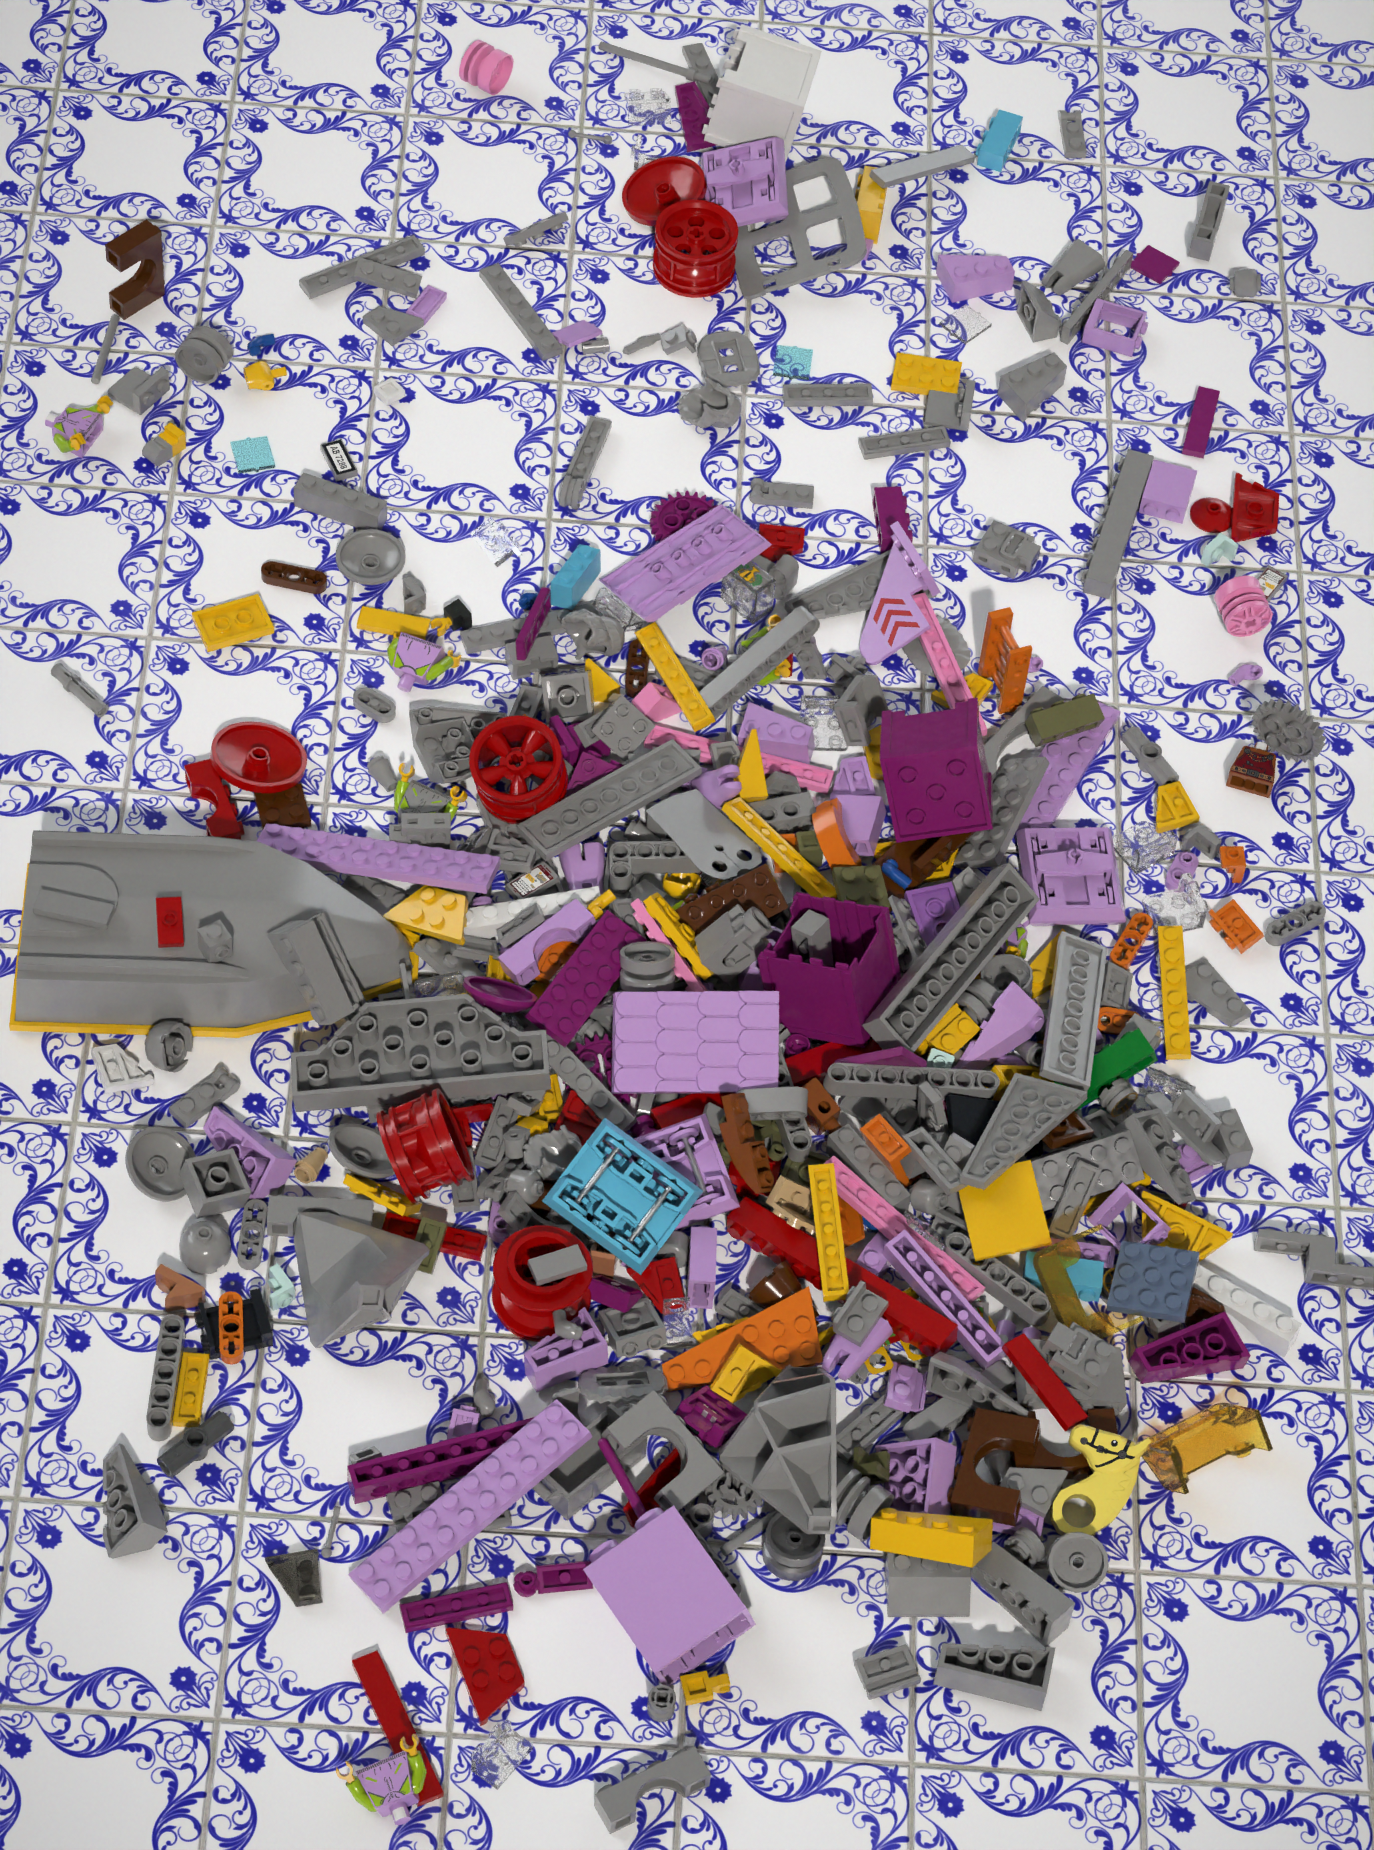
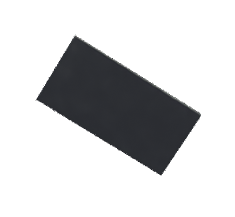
M958 1095L947 1096L946 1107L949 1136L956 1133L976 1147L1000 1101ZM1042 1139L1024 1155H1042L1044 1153Z

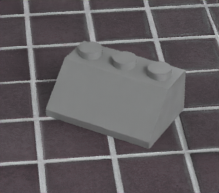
M887 1553L884 1569L888 1617L970 1616V1567Z

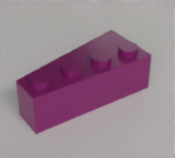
M1222 1312L1135 1349L1129 1364L1139 1382L1146 1384L1243 1369L1251 1355L1226 1312Z

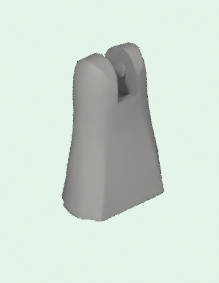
M1080 239L1074 240L1053 267L1044 275L1042 284L1047 288L1054 285L1053 292L1057 295H1062L1078 283L1103 270L1105 267L1103 256Z

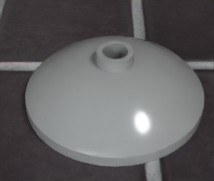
M374 529L360 530L346 536L339 543L336 550V564L339 571L349 580L364 585H378L394 579L402 571L405 565V550L401 542L387 532Z
M354 1123L341 1124L333 1128L328 1137V1146L334 1158L347 1170L372 1179L386 1178L395 1174L379 1131Z
M150 1127L140 1131L132 1138L126 1150L125 1164L131 1181L140 1192L151 1199L170 1202L178 1200L187 1194L179 1173L185 1159L196 1157L186 1139L177 1132L165 1127Z

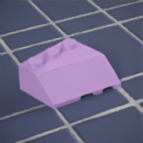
M936 1437L875 1446L876 1452L887 1451L890 1453L889 1482L884 1483L885 1489L894 1495L890 1508L905 1512L950 1515L951 1503L948 1502V1493L950 1487H953L956 1446Z

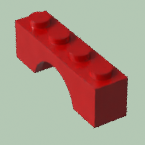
M207 759L184 765L185 781L192 798L206 800L217 809L211 817L206 819V835L241 840V836L245 835L243 824L241 821L237 822V810L235 804L229 802L230 793L228 786L222 784L223 778L215 771L211 760Z

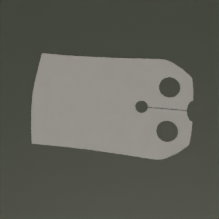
M697 789L671 796L645 810L696 867L707 875L726 880L737 876L738 871L742 869L751 870L762 863L759 847ZM720 845L724 850L721 852L717 851L715 846ZM746 850L751 853L752 859L743 861L738 858L737 852ZM721 861L727 865V870L718 872L713 869L712 863Z

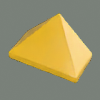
M590 658L586 659L585 671L591 670L594 702L610 703L608 699L613 693L620 694V685Z

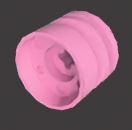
M476 40L469 46L461 60L459 76L461 80L473 86H478L479 89L491 95H496L507 84L512 73L514 60L512 55L500 49H495L494 46L482 40Z
M1245 575L1232 578L1223 583L1215 592L1214 600L1229 634L1236 637L1251 636L1260 632L1270 623L1273 613L1265 598L1262 587L1255 577Z

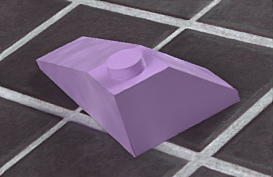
M1012 981L992 1006L996 1009L988 1022L983 1021L980 1026L982 1030L977 1041L973 1040L970 1042L955 1066L957 1069L983 1070L998 1058L1003 1057L1030 1039L1035 1032H1038L1043 1027L1046 1019L1041 1008L1015 982Z
M218 1106L213 1107L203 1129L216 1151L234 1149L251 1190L249 1199L262 1200L285 1184L297 1160L280 1146Z

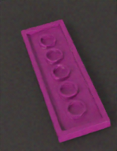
M606 910L525 1018L541 1030H546L547 1035L565 1048L620 976V971L622 970L620 950L631 943L646 942V939L610 911Z

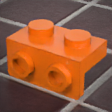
M1234 899L1216 913L1212 909L1208 911L1211 917L1210 925L1217 933L1223 932L1226 936L1223 939L1231 950L1236 948L1242 954L1264 937L1261 930Z

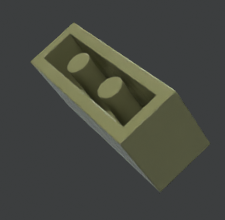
M1083 693L1073 697L1072 701L1064 702V700L1052 704L1050 708L1044 709L1039 707L1032 710L1025 724L1035 747L1099 727L1105 717L1095 694L1086 696Z

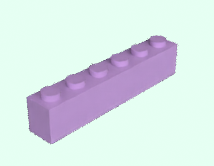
M905 1229L885 1244L884 1257L929 1308L958 1325L957 1341L983 1371L1005 1357V1352L1002 1350V1346L1005 1343Z

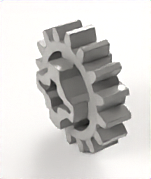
M722 1467L724 1473L705 1490V1495L708 1496L707 1504H714V1513L722 1511V1518L724 1519L728 1514L732 1515L733 1521H736L737 1515L740 1514L744 1519H747L748 1511L755 1514L757 1506L762 1504V1498ZM750 1493H752L751 1498L746 1502L745 1499L750 1497Z

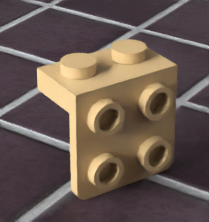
M780 1175L766 1203L774 1208L772 1213L783 1219L788 1218L787 1224L798 1230L801 1227H805L804 1231L816 1237L814 1220L810 1218L813 1211L810 1188Z

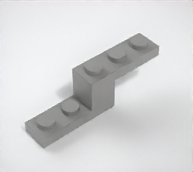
M886 1111L880 1113L911 1148L912 1152L900 1160L909 1179L927 1172L947 1196L968 1186L960 1183L961 1169L923 1127L905 1134ZM875 1116L866 1119L864 1125L868 1123L870 1120H872Z
M1271 1228L1258 1229L1254 1241V1251L1305 1257V1283L1374 1291V1266L1360 1267L1348 1263L1335 1264V1237H1328L1323 1234H1302L1297 1231H1276Z

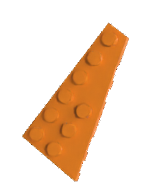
M809 1286L663 1363V1375L668 1382V1391L666 1392L711 1385L738 1343L781 1370L788 1365L793 1367L822 1365L823 1358Z

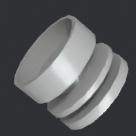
M1000 954L992 957L981 970V980L988 982L1000 994L1013 981L1032 999V968L1023 958L1012 954Z
M853 1469L837 1484L836 1524L841 1526L849 1520L847 1532L864 1542L871 1536V1518L881 1509L890 1508L894 1495L879 1484L868 1491L871 1483L870 1478L867 1476L862 1478V1473L857 1469Z

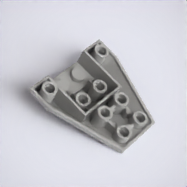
M435 706L410 710L409 718L413 747L430 782L445 784L463 781L472 777L469 755L475 738L486 726L498 719L508 717L507 714ZM497 756L490 766L498 764L501 757Z

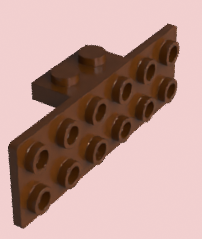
M975 832L897 842L891 846L872 865H880L882 871L883 863H886L888 859H893L898 863L897 869L912 881L904 890L882 872L888 898L893 895L897 898L905 899V891L916 889Z
M764 864L727 884L725 883L720 886L717 882L705 888L707 893L700 897L696 893L683 900L685 904L675 911L680 916L679 923L689 925L695 932L694 935L696 937L737 904L745 912L751 907H756L767 919L787 909L788 904L768 865ZM645 925L643 926V930L646 936V940L651 941L646 934L648 928Z

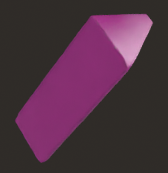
M601 1274L592 1276V1281L588 1287L591 1292V1300L623 1313L628 1312L643 1296L641 1290Z
M591 1561L535 1565L537 1579L540 1583L538 1594L593 1589L592 1582L583 1570L591 1564Z

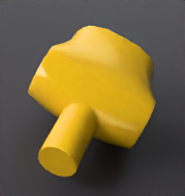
M258 361L243 368L248 389L268 391L274 387V378L287 376L285 367L271 370L265 361Z

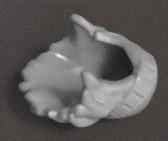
M705 377L706 383L704 386L695 388L693 392H689L679 399L677 408L679 409L681 419L700 428L713 426L727 429L733 426L741 415L742 405L740 399L719 383L713 382L709 377Z
M580 609L570 612L561 620V627L566 630V633L570 635L575 646H577L576 660H580L587 653H598L610 657L619 653L623 648L625 641L624 629L615 618L598 616L587 609Z
M561 1125V1130L559 1131L552 1130L550 1133L536 1134L529 1138L528 1144L523 1146L526 1150L522 1152L524 1155V1165L530 1171L537 1172L542 1181H557L583 1147L579 1137L575 1133L570 1132L565 1125Z

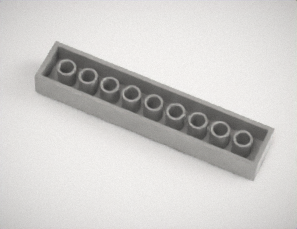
M1010 863L990 871L862 1024L882 1050L902 1046L914 1053L1040 900Z

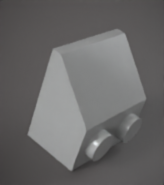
M1022 281L1017 314L1032 342L1056 338L1061 327V320L1059 315L1055 314L1051 301L1046 298L1043 291L1027 281Z
M591 670L550 674L541 677L546 724H549L550 717L556 715L560 717L563 723L582 721L594 716V690Z

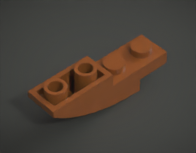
M745 1093L721 1096L727 1122L721 1123L719 1126L733 1164L747 1185L756 1194L771 1192L774 1187V1177L769 1165L768 1151L764 1140L755 1141L754 1128L751 1124Z

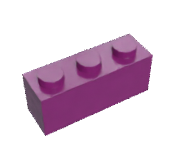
M874 487L872 505L880 554L891 550L894 543L891 535L894 533L890 527L893 523L899 522L911 542L913 541L912 530H908L910 516L909 513H905L907 497L902 495V488Z

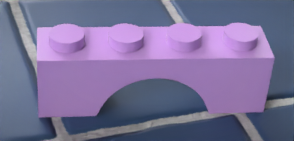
M577 899L564 905L560 911L543 921L539 927L526 934L519 942L506 949L498 957L503 971L517 985L524 987L540 975L538 963L544 950L562 941L582 943L596 925L594 915Z

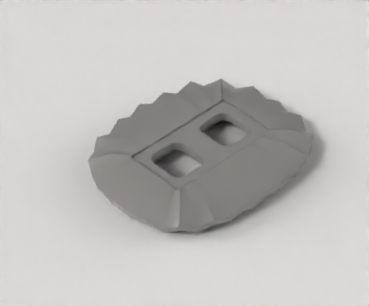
M723 331L708 334L699 342L697 357L705 377H709L713 382L719 383L724 388L748 385L750 382L757 380L760 374L759 360L754 345L747 336L738 331ZM732 349L734 355L722 357L719 350ZM737 365V372L724 371L723 366Z
M936 615L959 668L963 670L970 661L971 651L968 649L967 642L964 640L963 635L958 632L957 627L951 624L949 619H943L941 616ZM918 637L902 647L904 653L916 669L924 675L936 678Z
M624 1365L621 1367L610 1366L608 1368L601 1366L595 1370L589 1369L587 1372H583L578 1379V1388L580 1389V1394L585 1395L588 1400H597L600 1404L609 1401L613 1404L623 1402L628 1405L633 1401L638 1403L653 1390L664 1397L665 1391H668V1382L659 1369H653L650 1366L634 1365L630 1367Z

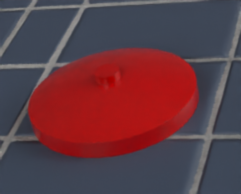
M678 156L664 157L643 165L630 176L623 188L622 202L631 219L643 225L655 226L658 216L668 206L684 200H703L707 190V181L703 170L696 162Z
M239 722L223 728L215 735L210 750L212 766L224 780L240 789L255 793H277L294 787L303 778L307 765L306 751L298 739L284 729L262 722Z

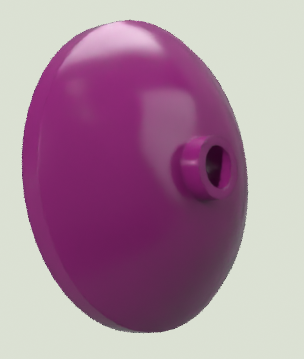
M468 976L463 981L465 991L475 1002L486 1007L496 1015H502V1012L516 1013L527 1010L537 1002V996L524 987L504 980L485 976Z

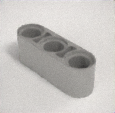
M806 1088L742 1089L736 1092L745 1093L751 1121L800 1119L807 1116L808 1090Z

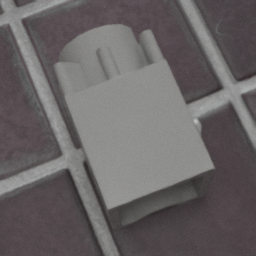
M737 904L694 938L701 964L725 982H730L757 960L761 951L763 952L769 943L766 936L772 932V928L766 916L759 909L751 907L745 912Z

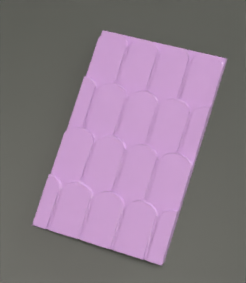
M720 504L599 581L648 623L654 622L679 603L681 605L709 584L718 582L741 564L744 566L772 544L724 505Z
M779 991L615 992L613 994L612 1094L736 1093L742 1089L779 1087Z

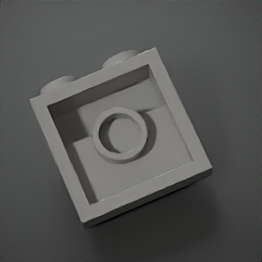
M648 1297L639 1299L626 1313L613 1308L598 1311L599 1320L608 1334L609 1344L617 1358L622 1356L631 1358L639 1351L649 1348L651 1350H658L663 1344L667 1343L666 1327Z

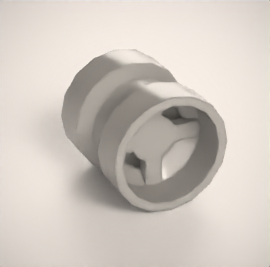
M657 1685L650 1690L647 1713L651 1719L657 1722H666L672 1718L676 1703L674 1690L667 1685Z

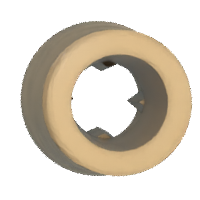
M317 1147L298 1161L294 1169L295 1177L305 1184L315 1181L328 1158L327 1152L323 1148Z

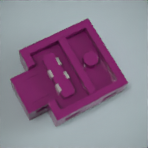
M706 1385L684 1399L675 1415L680 1416L684 1420L686 1428L693 1436H697L703 1445L706 1443L717 1448L730 1439L747 1416V1413L712 1391Z

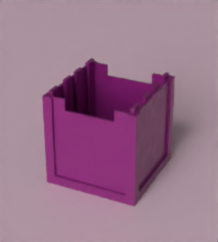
M978 698L955 703V709L905 716V710L895 712L891 710L882 711L880 763L896 843L993 829V779L991 772L988 771L979 722Z
M796 892L793 897V903L790 906V921L774 948L772 949V944L768 943L767 947L763 952L761 951L757 958L764 991H779V1024L784 1025L785 1027L782 1030L784 1031L787 1028L790 1035L801 1034L811 1039L865 1048L871 1036L862 1024L901 979L889 907L871 904L866 906L856 904L854 901H837L835 898H819L810 896V894ZM808 910L829 918L834 968L824 966L822 959L810 958L809 964L803 962L802 956L794 955L791 927Z

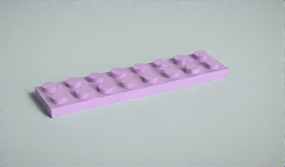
M1098 702L1105 717L1099 727L1045 745L1038 757H1046L1050 764L1016 831L1024 828H1051L1118 721L1121 711Z

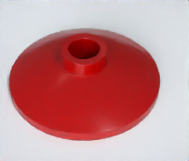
M1202 498L1192 505L1190 519L1197 528L1205 532L1221 533L1231 527L1232 507L1218 498Z

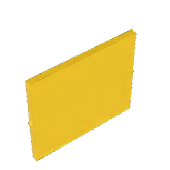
M1031 1160L1014 1163L985 1190L968 1185L958 1191L975 1261L1052 1245Z

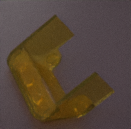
M1099 1224L1039 1250L1034 1255L1032 1263L1057 1322L1062 1323L1068 1328L1072 1322H1075L1103 1339L1144 1321V1319L1140 1316L1115 1327L1112 1319L1106 1313L1096 1312L1087 1316L1066 1268L1076 1264L1080 1259L1081 1250L1077 1240L1102 1230V1224Z
M1223 1402L1209 1406L1148 1437L1152 1442L1141 1457L1164 1489L1187 1494L1189 1493L1186 1484L1189 1482L1188 1475L1226 1455L1243 1458L1252 1453L1251 1450L1255 1448L1270 1451L1273 1447L1259 1410Z

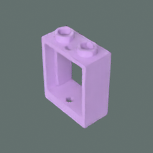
M1097 298L1085 325L1082 343L1132 357L1135 349H1140L1143 339L1141 334H1146L1149 322H1145L1147 312ZM1100 320L1135 329L1133 337L1129 338L1098 329L1097 327Z
M1123 1182L1087 1219L1119 1251L1121 1242L1106 1227L1131 1201L1135 1202L1157 1224L1140 1243L1160 1244L1167 1238L1168 1232L1171 1230Z

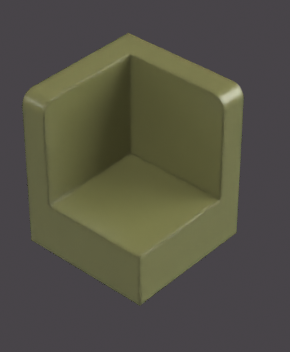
M815 830L796 832L795 850L810 864L821 867L823 852Z
M860 1446L854 1447L853 1469L860 1471L862 1478L865 1476L870 1478V1485L889 1482L890 1453L882 1451L868 1454Z

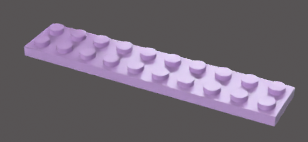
M266 823L257 839V842L303 860L318 870L487 894L501 865L500 857L489 854H477L440 847H428L370 837L281 826L278 824Z
M556 1399L348 1574L350 1579L384 1614L592 1438L590 1431Z

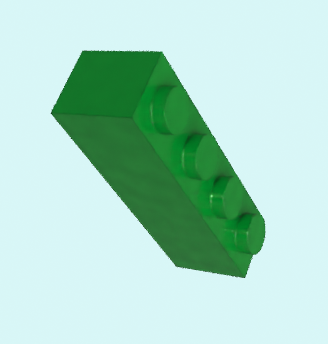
M1139 1028L1126 1032L1119 1041L1104 1046L1094 1056L1091 1083L1087 1090V1100L1075 1109V1112L1099 1098L1105 1088L1109 1089L1113 1086L1111 1083L1120 1078L1127 1080L1158 1061L1154 1049Z

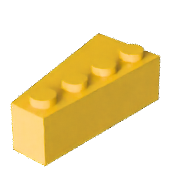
M864 166L863 174L858 176L857 187H860V189L856 188L855 199L859 208L865 238L874 240L873 244H877L887 188H881L869 176L871 170L877 169V167Z
M883 1508L871 1518L870 1549L973 1568L992 1550L993 1519L897 1511L894 1508Z

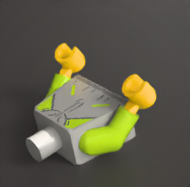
M777 614L770 616L768 619L769 627L765 626L756 634L739 642L738 654L726 655V667L730 666L781 622V618ZM785 659L757 684L760 686H766L770 683L780 684L781 676L787 678L790 675L791 671L788 669L791 667L790 663Z
M401 763L399 773L402 777L401 780H398L394 793V810L398 814V822L401 824V813H450L452 822L459 809L458 804L466 801L467 793L463 790L461 795L456 797L460 788L454 786L450 791L451 797L413 779L411 782H408V779L414 776L415 769L411 765L410 772L404 774L405 763Z

